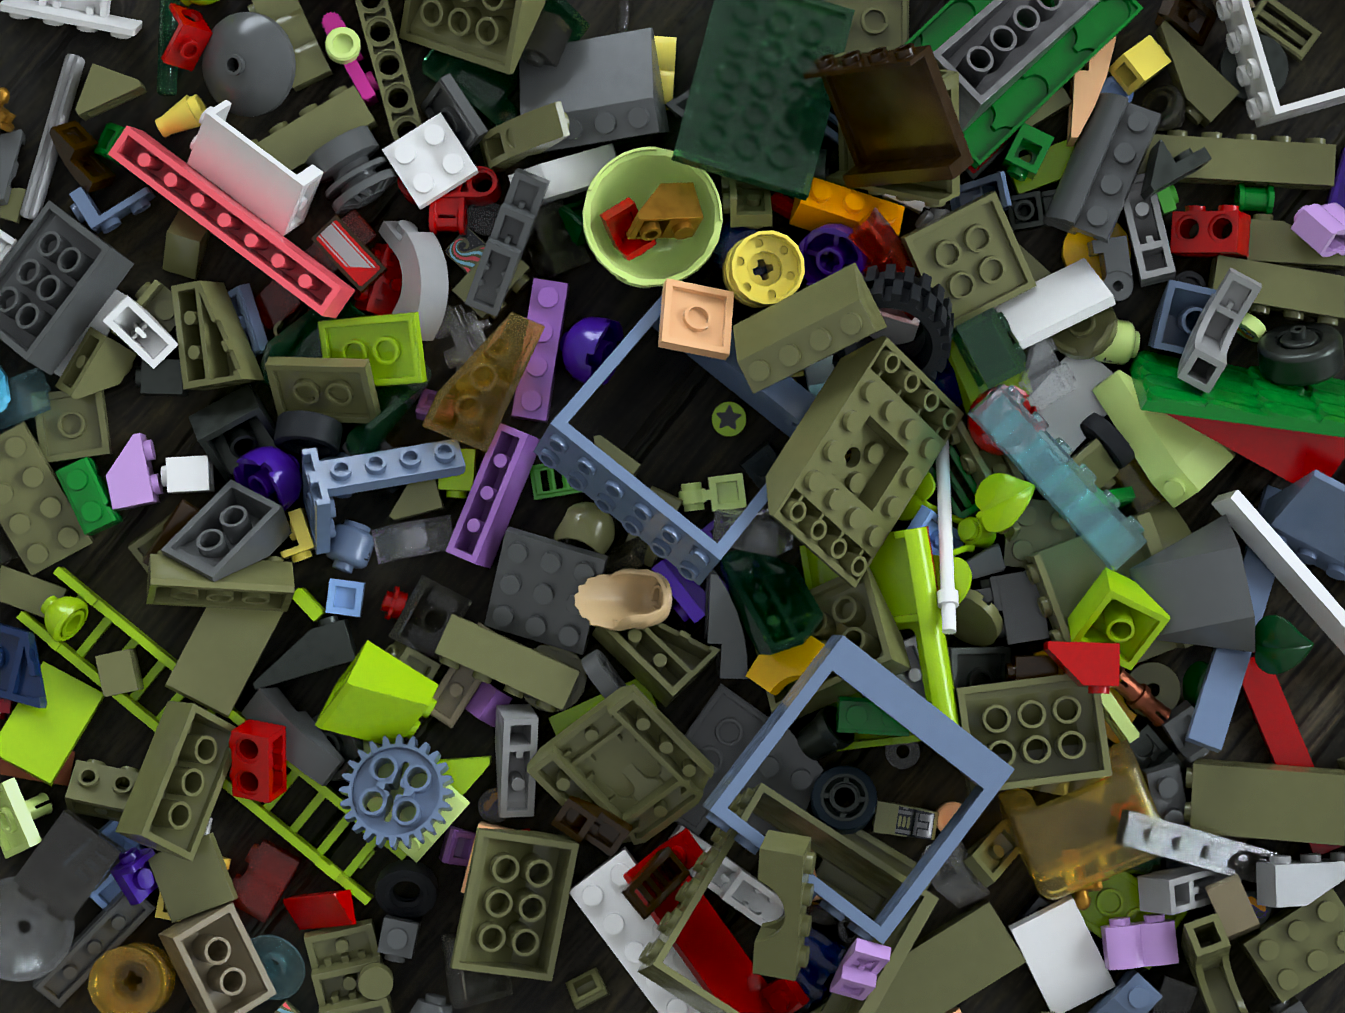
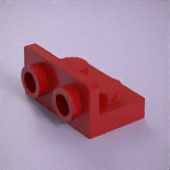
M376 243L371 251L388 270L364 293H361L356 288L354 296L356 300L355 309L367 311L375 315L392 314L399 300L402 289V271L399 260L389 245Z

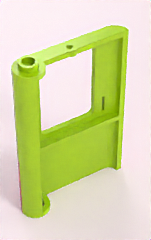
M928 526L892 531L887 536L869 567L898 629H911L915 632L926 700L960 726L946 634L942 633L941 609L937 605L938 585ZM804 545L799 546L807 591L839 577ZM858 692L850 697H863V695ZM837 702L830 704L837 708ZM910 731L909 737L854 733V741L843 750L919 742L921 740Z

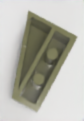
M199 280L171 286L183 390H212L265 380L224 283Z
M664 623L650 626L646 629L631 628L622 631L595 627L592 636L665 707L713 662L720 652V649L712 645L709 647L691 638V634L683 630L679 632Z

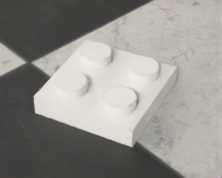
M441 112L382 149L420 210L479 173Z

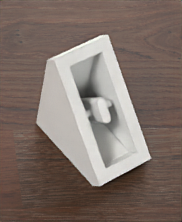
M128 295L103 319V322L153 369L178 346V343L160 323Z

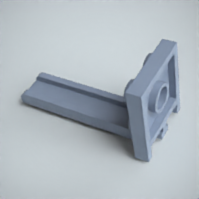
M458 439L319 461L316 447L303 449L302 502L316 555L329 553L330 539L336 537L333 520L336 517L334 496L461 475L465 472L466 465Z

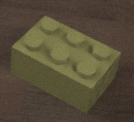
M1333 888L1307 906L1284 907L1260 925V929L1236 939L1274 999L1284 1003L1345 963V906Z

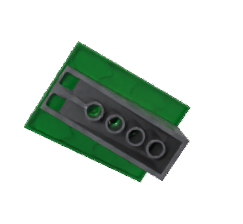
M950 0L905 44L914 43L915 47L930 45L940 69L959 72V124L974 161L972 166L976 170L1058 90L1094 58L1101 49L1120 33L1142 11L1143 7L1136 0Z

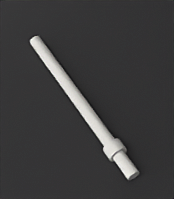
M948 439L936 458L940 590L937 591V605L941 609L942 633L954 634L956 633V608L959 606L958 590L955 589Z

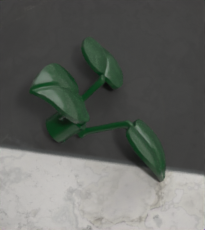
M1265 616L1255 626V661L1258 667L1268 674H1281L1294 668L1307 656L1314 646L1311 640L1302 635L1288 620L1281 616ZM1197 661L1187 669L1183 678L1184 700H1187L1194 709L1208 668V663L1205 661Z

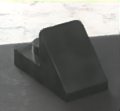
M1159 140L1149 153L1140 194L1143 200L1201 169L1212 159L1205 147L1194 153L1189 148L1173 158L1164 142Z

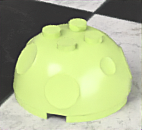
M652 146L629 150L609 161L592 179L582 211L583 230L587 243L598 262L621 282L639 288L663 286L667 278L682 281L697 272L711 257L717 246L723 223L722 204L713 180L701 165L681 152ZM693 182L704 216L693 237L681 240L657 238L655 239L657 244L648 249L644 254L630 261L626 260L612 245L600 214L628 197L635 202L638 211H640L661 183Z

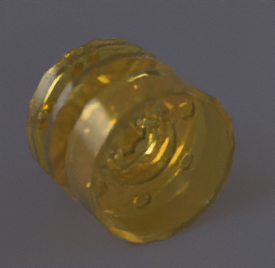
M135 942L109 950L96 960L89 973L88 990L93 1004L101 1013H153L168 1002L174 990L176 974L170 958L162 949L150 943ZM131 976L142 977V983H132Z

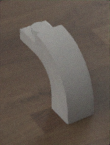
M383 221L378 232L397 256L402 271L401 294L392 314L419 312L422 341H433L445 315L449 291L448 270L442 247L433 232H419L418 228L410 221Z
M1230 267L1215 294H1211L1189 336L1179 362L1177 378L1206 393L1211 392L1227 365V352L1231 341L1262 288L1261 283Z

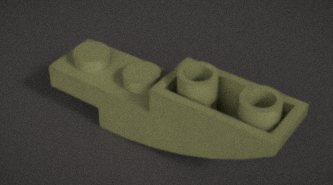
M561 101L534 109L490 129L482 138V141L479 142L485 167L493 170L495 174H499L525 157L541 154L570 136L569 118L563 110Z

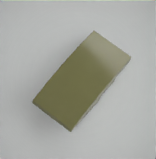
M206 607L165 687L228 718L284 612Z
M373 918L356 921L354 925L329 927L304 933V942L312 969L311 977L319 1004V1013H394L390 994L380 1000H371L363 996L358 988L359 973L363 967L370 963L383 964L382 955L377 952L379 942Z

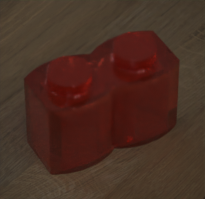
M267 839L261 845L255 843L245 858V862L249 863L243 876L237 873L232 881L238 898L230 901L235 907L263 923L271 916L302 862V859Z

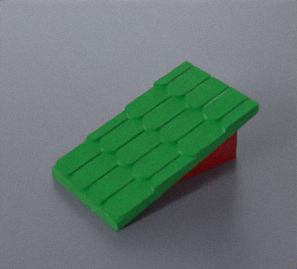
M1140 351L1135 358H1130L1128 361L1141 410L1166 413L1291 483L1298 481L1314 470L1332 477L1345 458V380L1330 378L1324 382L1308 386H1283L1265 379L1260 372L1259 366L1253 365L1248 369L1227 364L1211 392L1206 393L1177 378L1181 358L1150 351Z

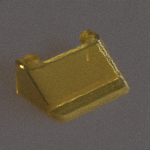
M1127 740L1109 748L1112 776L1105 777L1040 806H1036L1029 792L1020 788L1010 789L998 794L1001 816L1038 892L1043 897L1051 900L1060 899L1156 858L1166 850L1168 844L1167 834L1136 757Z

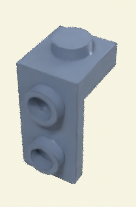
M82 187L69 194L74 201L70 208L80 223L86 221L96 233L103 231L104 234L119 227L122 224L120 219L131 212L133 215H137L151 206L149 201L156 197L152 190L145 187L102 214L90 194Z

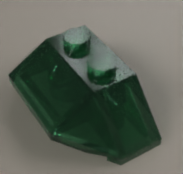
M751 545L728 552L719 561L729 595L739 619L759 655H772L804 644L823 620V613L795 566L774 556L760 553L759 549Z

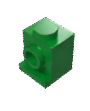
M1024 123L1020 127L1002 163L1003 166L1008 168L1006 173L1019 181H1025L1026 177L1033 180L1055 137ZM1027 152L1031 157V161L1026 162L1020 159L1019 153Z

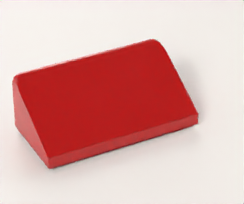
M351 889L301 894L283 899L286 909L299 930L356 924Z

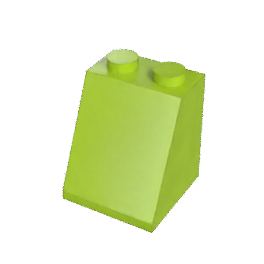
M367 640L336 682L315 726L323 730L366 741H373L378 744H382L383 736H386L391 744H395L398 734H401L403 739L404 737L411 739L420 726L419 718L421 716L427 718L437 703L433 696L438 688V684Z

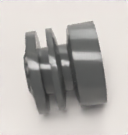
M367 125L359 126L337 136L317 149L305 162L308 167L313 164L324 172L320 183L335 181L327 188L324 194L328 200L336 199L331 206L337 215L368 205L379 198L398 179L393 168L386 169L389 165L386 157L369 159L377 152L380 146Z

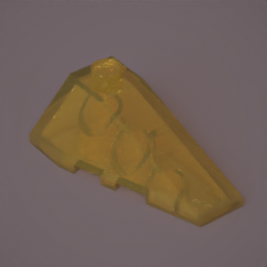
M511 312L436 393L422 426L487 453L545 326Z

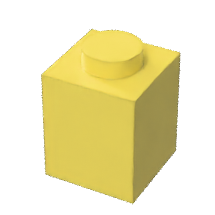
M1149 35L1122 54L1109 67L1108 71L1129 96L1154 78L1172 61L1165 54L1162 47Z

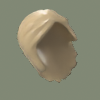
M624 568L615 571L613 574H601L596 577H590L584 585L578 586L579 592L574 595V605L579 610L582 618H586L589 621V625L613 631L631 628L646 629L650 626L658 625L669 616L672 607V590L668 580L663 575L648 569Z

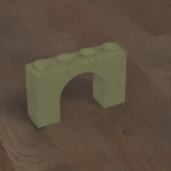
M1218 913L1184 924L1181 948L1208 1013H1249L1233 976L1229 961L1231 944Z

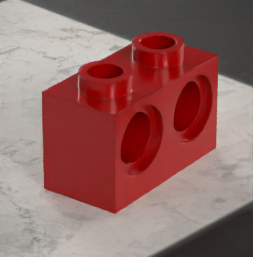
M1188 205L1185 206V211H1173L1171 253L1180 257H1216L1217 255L1249 257L1251 215L1239 211V206L1219 205L1218 211H1206L1205 206ZM1198 223L1199 232L1191 239L1189 236L1190 229L1194 224ZM1231 223L1232 232L1224 239L1222 236L1223 228L1226 224Z
M248 719L233 729L229 738V747L232 754V767L230 769L232 796L271 803L287 791L286 726Z

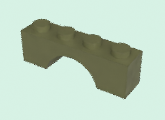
M768 830L759 850L758 881L769 886L779 896L785 915L777 920L762 923L754 942L753 974L795 981L800 968L807 967L810 946L804 945L805 937H808L810 934L812 915H807L806 912L807 906H810L814 894V884L808 882L809 874H813L816 863V853L811 852V837Z

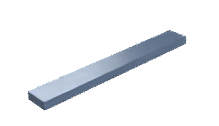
M1270 485L1264 487L1257 508L1261 516L1267 500L1282 490ZM1246 544L1242 558L1256 626L1258 621L1263 618L1275 576ZM1213 648L1185 741L1216 753L1222 750L1252 652Z

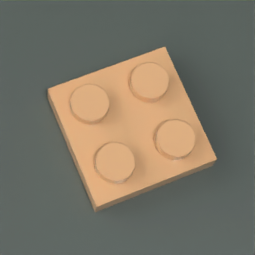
M667 278L662 289L658 347L726 360L730 355L734 292Z

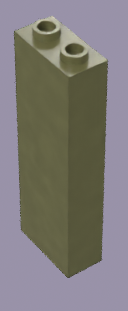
M1196 759L1193 763V768L1187 767L1186 788H1192L1191 802L1185 803L1184 822L1190 823V833L1345 846V770L1213 759Z
M985 898L913 944L875 1013H945L1021 966L1026 960L992 905ZM828 997L810 1007V1012L820 1013Z

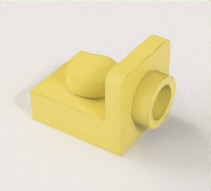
M298 508L287 512L290 518L288 523L292 532L289 536L292 541L297 540L299 545L281 551L282 559L291 558L292 562L296 563L313 557L311 550H314L315 547L305 509Z

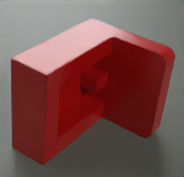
M629 197L600 214L612 245L628 261L641 256L657 244L655 239L651 241L643 239L628 240L626 233L639 212L635 202Z

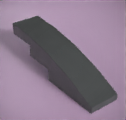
M520 168L515 170L505 201L500 207L491 236L487 240L465 301L466 305L493 316H498L525 250L550 180Z

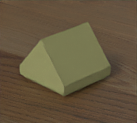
M596 967L565 983L576 1010H581L610 995Z

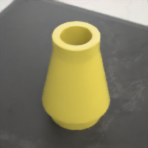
M197 94L191 97L186 95L161 117L155 119V123L162 136L166 138L175 133L200 127L199 119L207 108Z

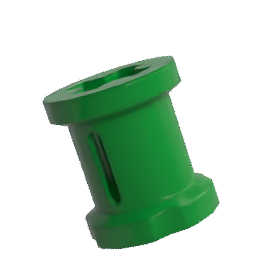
M1237 183L1234 205L1239 206V211H1257L1272 215L1275 200L1273 185H1267L1265 188L1245 187L1244 183Z

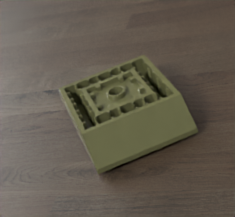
M881 336L839 360L765 476L769 515L850 587L856 588L964 413L888 337ZM851 448V458L846 463L845 454Z

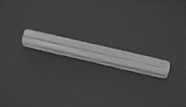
M67 54L64 59L20 210V215L34 221L43 209L58 157V152L49 132L54 126L68 123L85 60L78 55Z

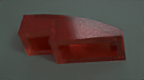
M876 207L854 226L848 236L869 258L867 265L863 269L866 275L868 267L877 265L879 272H885L886 264H896V272L904 273L906 266L913 267L902 241ZM904 312L911 320L915 318L913 315Z

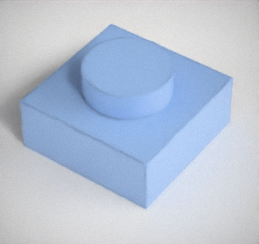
M330 578L325 613L361 617L366 583Z

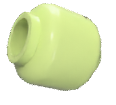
M1118 319L1117 333L1112 344L1102 354L1095 356L1094 359L1099 362L1117 365L1126 364L1130 358H1135L1140 346L1139 331H1135V327L1131 322Z

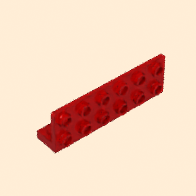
M685 828L658 846L628 870L623 877L629 884L657 851L668 846L688 870L694 866L704 851L689 830ZM659 866L657 869L666 878V880H668L669 877ZM651 874L650 877L659 886V888H661L662 885L654 877V875ZM690 875L652 912L651 917L657 925H659L667 912L671 913L679 902L675 900V896L686 881L688 883L691 881L692 877ZM644 881L642 884L648 890V892L652 896H654L655 893ZM636 889L634 892L642 900V902L645 905H647V900L638 891V889ZM704 894L702 895L673 944L674 949L701 987L740 1013H793L807 1004L810 999L796 980L777 978L767 984L762 975L752 973V961Z

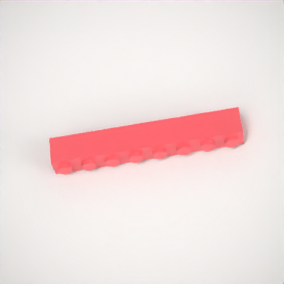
M126 126L109 151V156L321 316L336 319L354 293L355 289L143 130Z

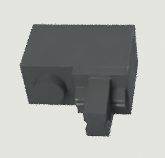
M1026 571L986 577L984 580H979L981 589H976L975 591L984 596L982 601L988 606L990 603L994 604L1003 619V630L998 639L1003 638L1004 644L1010 645L1049 638L1047 620L1041 614L1037 604V598L1040 597L1036 584L1032 585Z

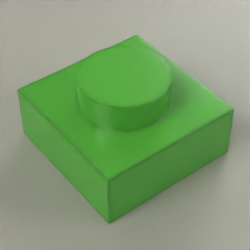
M1174 185L1157 193L1162 217L1172 214L1173 211L1177 210L1175 204L1179 203V198Z

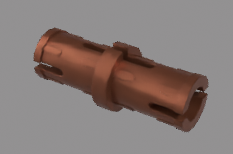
M1120 666L1119 678L1122 681H1119V687L1114 689L1126 698V704L1129 707L1138 709L1155 726L1165 723L1155 712L1158 711L1168 719L1171 709L1151 694V689L1145 683L1139 684Z

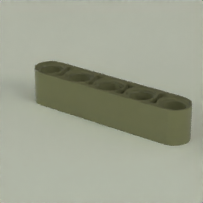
M355 0L390 130L396 141L400 138V132L404 127L414 126L417 128L423 123L389 0H381L380 4L372 9L363 6L364 0ZM379 27H386L390 30L389 37L383 42H377L372 38L373 32ZM388 60H395L399 63L398 71L392 75L383 74L381 70L382 65ZM397 93L408 95V102L402 108L391 106V99Z

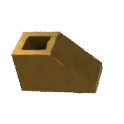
M693 182L661 183L634 218L626 233L628 240L643 239L651 241L657 238L681 240L693 237L704 218Z

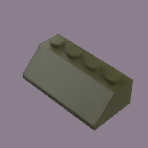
M853 263L733 325L737 362L752 393L755 394L886 328L887 325L856 263Z
M160 550L157 551V554H150L146 604L287 612L295 590L292 562H284V559L281 557L269 556L213 582L163 555Z
M168 701L115 832L141 845L193 862L232 763L229 738L231 731L236 726L194 703Z

